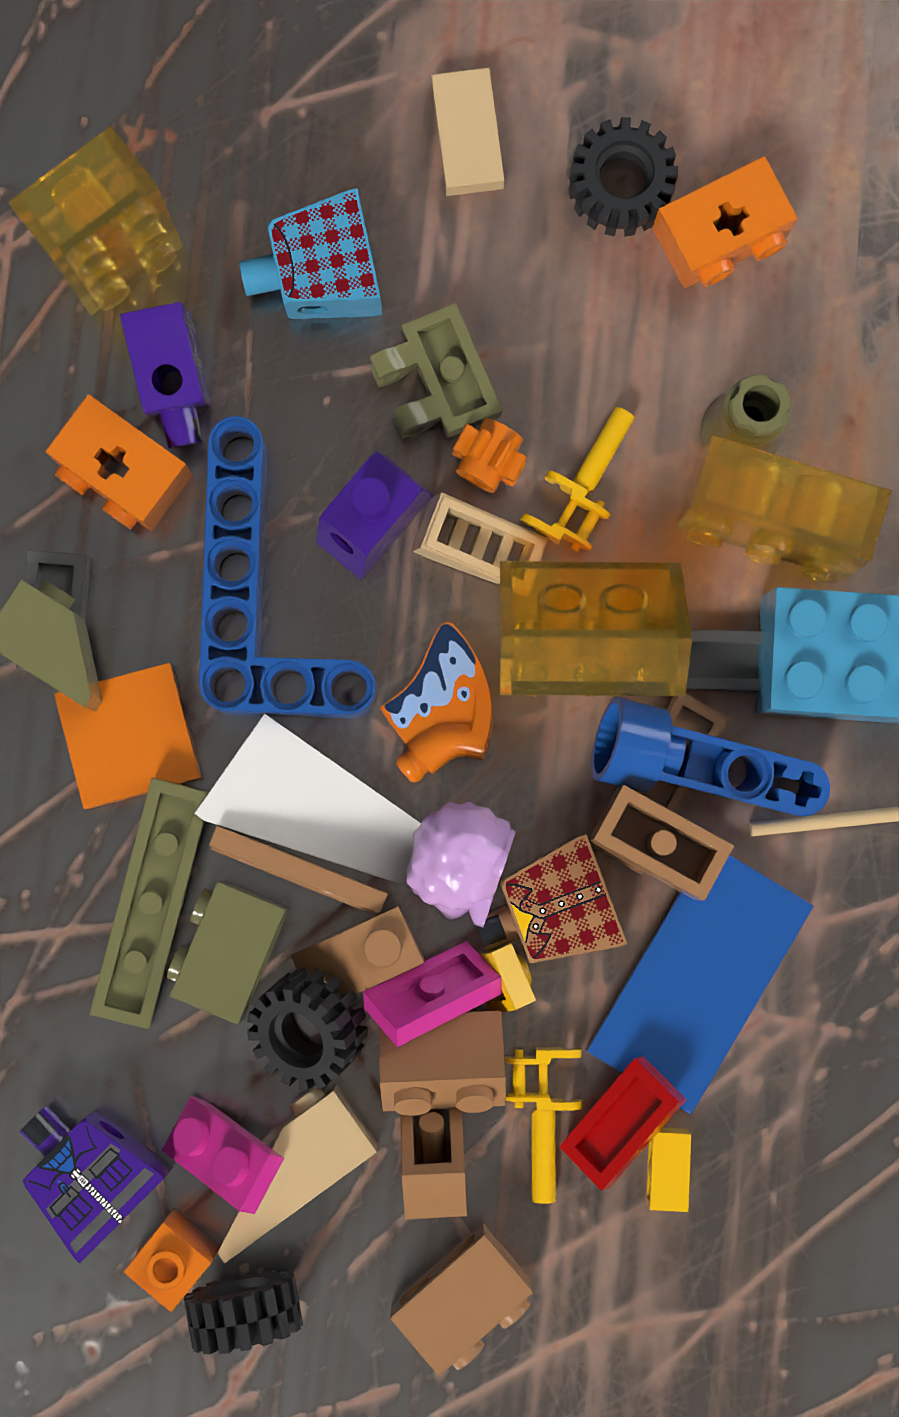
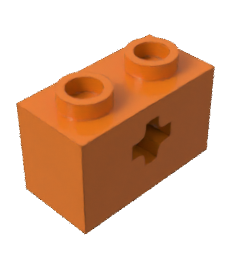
M763 156L659 208L652 229L683 288L686 289L700 281L704 287H709L722 281L735 271L734 264L752 255L756 261H761L779 252L788 244L786 238L798 217L766 157ZM720 221L725 229L718 232L716 226ZM736 226L737 232L735 236L726 228Z
M89 394L45 451L60 465L54 472L56 477L81 495H84L89 487L107 499V502L101 509L130 530L136 522H139L152 532L194 476L183 461ZM111 460L118 464L124 463L129 470L123 478L118 474H110L106 466Z

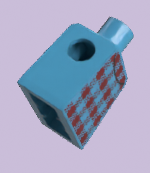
M357 188L271 220L267 227L273 254L239 261L246 296L281 289L288 318L313 319L383 315L380 292Z

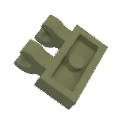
M456 303L402 324L401 334L405 343L381 350L370 356L372 364L369 367L378 388L392 384L417 369L428 394V397L393 410L395 417L392 418V421L401 441L417 436L438 423L441 424L446 438L461 433L465 424L476 427L481 425L485 418L496 419L501 417L503 410Z

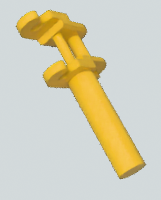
M614 407L573 481L557 472L547 471L544 479L551 484H559L560 489L570 495L569 503L557 523L549 526L526 513L521 516L520 522L527 527H534L536 533L549 538L550 541L559 545L563 538L572 543L570 549L578 552L580 548L591 551L592 545L587 541L599 518L609 519L611 515L603 508L605 505L603 501L598 499L594 503L587 499L586 496L594 492L635 417L623 408ZM579 506L588 511L575 534L565 528L575 508Z
M535 1047V1055H523V1049H514V1056L504 1057L505 1063L513 1064V1093L506 1094V1101L515 1102V1108H524V1102H535V1109L531 1112L532 1202L550 1204L556 1202L555 1111L583 1109V1100L581 1099L564 1101L561 1098H550L548 1094V1065L551 1058L582 1057V1048ZM525 1065H539V1092H526Z

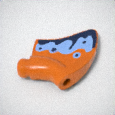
M446 622L437 629L414 678L401 692L380 707L391 726L409 747L407 752L397 758L396 765L414 783L419 782L428 771L433 774L457 757H470L483 761L492 736L493 703L485 672L476 654L461 632L452 623Z

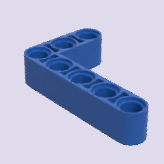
M240 416L226 417L215 425L208 441L199 667L200 693L206 703L218 711L230 715L263 716L266 714L267 716L348 719L361 717L372 709L378 695L375 678L369 668L362 663L338 659L261 657L268 450L263 436L255 423ZM246 437L254 441L252 453L243 461L234 462L224 457L225 447L232 439ZM234 495H244L252 501L251 511L245 518L239 521H229L222 517L223 504ZM234 553L244 554L249 557L250 565L244 577L237 581H227L220 577L219 569L225 557ZM229 612L243 613L247 618V629L243 636L236 641L228 642L221 640L217 631L220 619ZM234 670L241 672L245 680V688L242 695L231 702L220 701L215 692L217 679L226 671ZM290 672L302 675L305 679L306 689L301 699L291 704L280 703L275 697L274 692L275 683L279 677ZM348 674L359 675L365 680L367 685L364 698L359 703L350 706L337 702L334 698L333 690L338 679Z

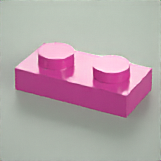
M465 941L424 961L423 964L363 991L364 1009L392 1042L399 1047L501 995V976Z
M190 1096L162 1148L165 1154L238 1211L250 1214L256 1213L284 1160V1157L208 1101Z

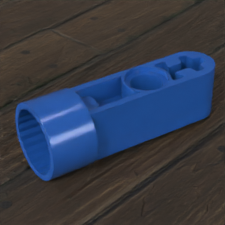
M614 697L607 705L596 732L592 751L591 771L593 778L597 781L617 786L625 785L633 790L644 793L649 792L657 781H662L797 816H810L819 812L825 806L830 796L829 778L819 765L672 726L671 715L666 709ZM686 740H688V741H689V744H688V748H687V752H686V756H685V760H684V764H683L681 776L678 777L677 774H678V772H679V770H680V767H681L682 762H683L684 754H685ZM737 757H741L746 764V777L739 786L734 788L728 779V769ZM774 776L798 782L799 790L797 794L771 787Z

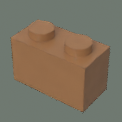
M625 785L615 789L589 837V842L690 898L705 901L734 847V845Z
M465 1012L399 1047L392 1042L379 1026V1069L383 1111H396L402 1115L416 1116L425 1114L430 1109L458 1108L467 1113H480L491 1109L493 1106H506L502 1012Z
M482 1223L392 1302L390 1319L436 1374L440 1376L451 1365L457 1370L465 1367L483 1349L484 1343L481 1339L498 1324L503 1329L511 1326L528 1310L531 1303L527 1298L533 1294L531 1278L486 1225Z

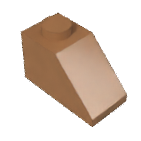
M400 904L291 954L296 969L306 968L308 975L315 968L325 971L324 982L326 983L333 976L342 980L343 983L338 990L343 995L351 989L355 994L365 991L417 967L425 961Z
M458 1108L430 1109L427 1113L416 1116L400 1114L401 1171L405 1219L467 1216L462 1111Z

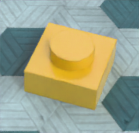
M512 943L480 953L482 958L501 976V995L486 1002L489 1011H501L502 1013L514 1011L536 1001L530 987L532 982L530 970L524 959L519 954H516Z

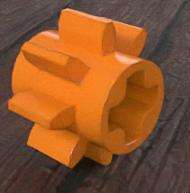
M489 418L484 419L478 430L469 424H465L452 448L454 450L452 454L462 459L456 469V473L474 486L490 493H495L501 481L513 487L528 458L524 454L517 452L523 442V438L506 425Z

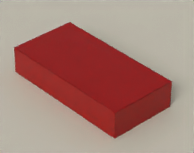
M643 1056L634 1058L561 1143L559 1148L601 1191L606 1190L616 1182L687 1099Z

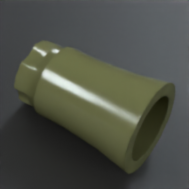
M756 374L738 381L730 388L728 393L714 400L705 411L701 422V439L709 456L719 465L734 471L754 470L769 462L780 446L782 432L786 428L791 415V398L786 386L783 383H778L768 378L765 374ZM745 411L754 413L758 417L759 422L749 418Z

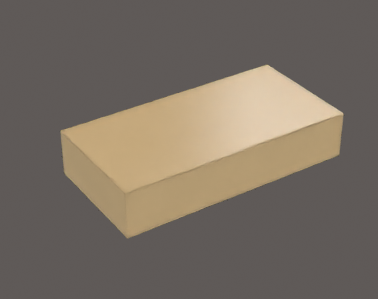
M482 68L431 75L446 196L504 189L505 180L490 69Z

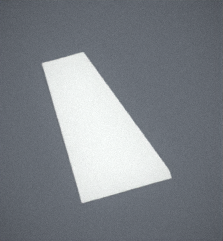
M266 714L260 719L195 812L204 821L407 886V865L413 853V833L421 825L416 819Z

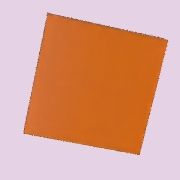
M172 663L99 681L102 703L96 712L83 707L61 692L54 693L83 809L88 810L147 794L152 777L179 784L203 779Z

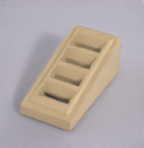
M441 492L430 499L411 551L446 566L527 594L549 538ZM447 516L455 519L446 544L438 542L437 539ZM471 525L478 529L467 554L460 551V547L468 526ZM493 533L500 536L491 563H488L482 559ZM515 541L523 544L515 569L511 573L504 570V567Z

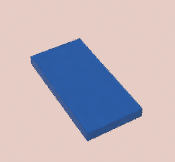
M729 855L705 901L694 900L678 892L585 1050L621 1073L634 1058L643 1056L687 1099L680 1109L691 1115L814 906Z

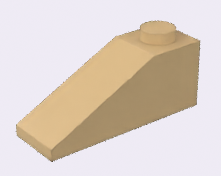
M337 1083L325 1092L322 1089H317L315 1085L289 1105L294 1115L288 1118L272 1148L284 1157V1160L256 1213L250 1214L239 1211L218 1251V1255L224 1263L377 1153L378 1140Z

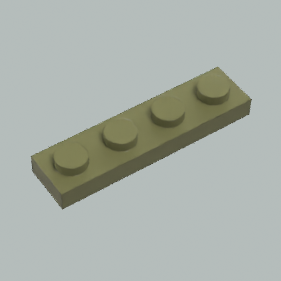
M156 777L151 778L89 1015L145 1029L150 1028L204 825V820L197 816L195 812L210 791Z

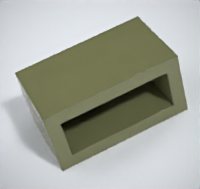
M218 881L213 891L204 888L197 900L190 920L199 925L191 946L187 947L182 944L179 946L167 974L168 979L175 981L169 997L238 1025L245 1019L290 907L227 881Z

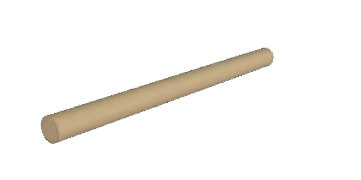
M899 806L749 822L751 837L897 822L899 821Z

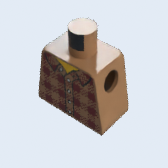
M587 834L571 838L499 880V885L507 905L489 911L483 928L477 926L485 951L520 939L529 963L617 948L627 944Z

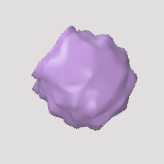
M449 801L440 810L429 813L423 819L422 824L414 831L413 853L407 865L406 882L411 887L413 894L420 896L425 903L434 905L440 911L443 918L455 920L469 911L474 925L483 928L516 831L511 829L509 821L497 818L489 808L479 807L470 801L463 804H455Z

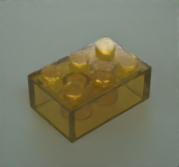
M111 126L8 202L48 262L90 316L100 309L108 311L119 305L129 295L130 286L147 273L153 276L167 269L177 258V251L183 247V243L157 184Z
M712 435L695 461L676 528L689 531L687 538L697 544L711 548H721L723 542L745 548L744 556L755 562L778 566L780 560L803 566L801 573L808 578L826 583H836L838 577L845 579L872 561L892 490Z
M500 561L498 596L500 695H583L587 697L685 696L692 633L681 563Z

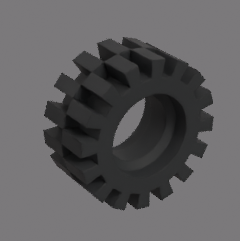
M621 117L618 127H613L611 119L601 122L599 132L596 133L593 129H590L584 135L583 144L578 143L574 152L569 176L570 199L575 198L574 209L579 217L584 213L588 216V226L594 230L598 224L606 226L605 235L615 236L616 229H624V236L627 237L635 235L637 227L642 226L644 231L653 227L658 209L669 204L676 187L678 166H674L676 158L673 146L668 149L664 147L667 137L660 130L655 136L649 134L651 124L641 120L639 129L630 127V117ZM617 158H627L636 162L645 175V185L642 190L636 195L626 198L610 194L604 188L600 179V172L609 161Z
M300 968L292 974L288 972L253 1004L255 1008L249 1012L247 1022L254 1024L247 1030L248 1040L260 1042L252 1050L257 1060L266 1055L270 1063L264 1069L271 1076L278 1069L283 1072L281 1082L288 1086H291L299 1079L300 1090H310L314 1084L317 1089L326 1087L331 1081L334 1082L362 1052L365 1044L361 1042L368 1036V1027L359 1025L366 1018L363 1007L357 1009L351 1007V1004L358 998L352 989L343 995L338 990L343 981L333 976L326 983L324 982L325 971L316 968L309 975L306 968ZM292 1012L306 1017L315 1025L321 1035L323 1045L310 1041L299 1031L294 1022Z
M265 1270L260 1274L254 1271L248 1272L245 1276L241 1277L234 1275L226 1277L225 1281L206 1283L207 1287H197L192 1290V1293H187L184 1296L191 1345L196 1353L203 1351V1354L211 1355L219 1351V1354H227L239 1348L240 1351L250 1350L253 1345L260 1344L265 1346L272 1344L273 1339H285L291 1336L290 1333L298 1332L301 1326H303L295 1274L288 1270L277 1272L275 1270Z

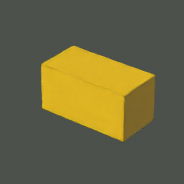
M663 1127L648 1144L646 1204L650 1210L688 1212L691 1133L687 1128Z

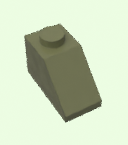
M21 579L0 611V654L78 704L96 712L102 703V697L85 619L69 610L76 599L46 580L43 581L39 589H36Z

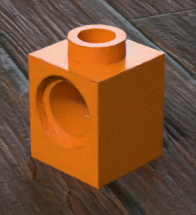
M174 1208L135 1255L123 1273L168 1311L172 1312L212 1263L220 1246Z

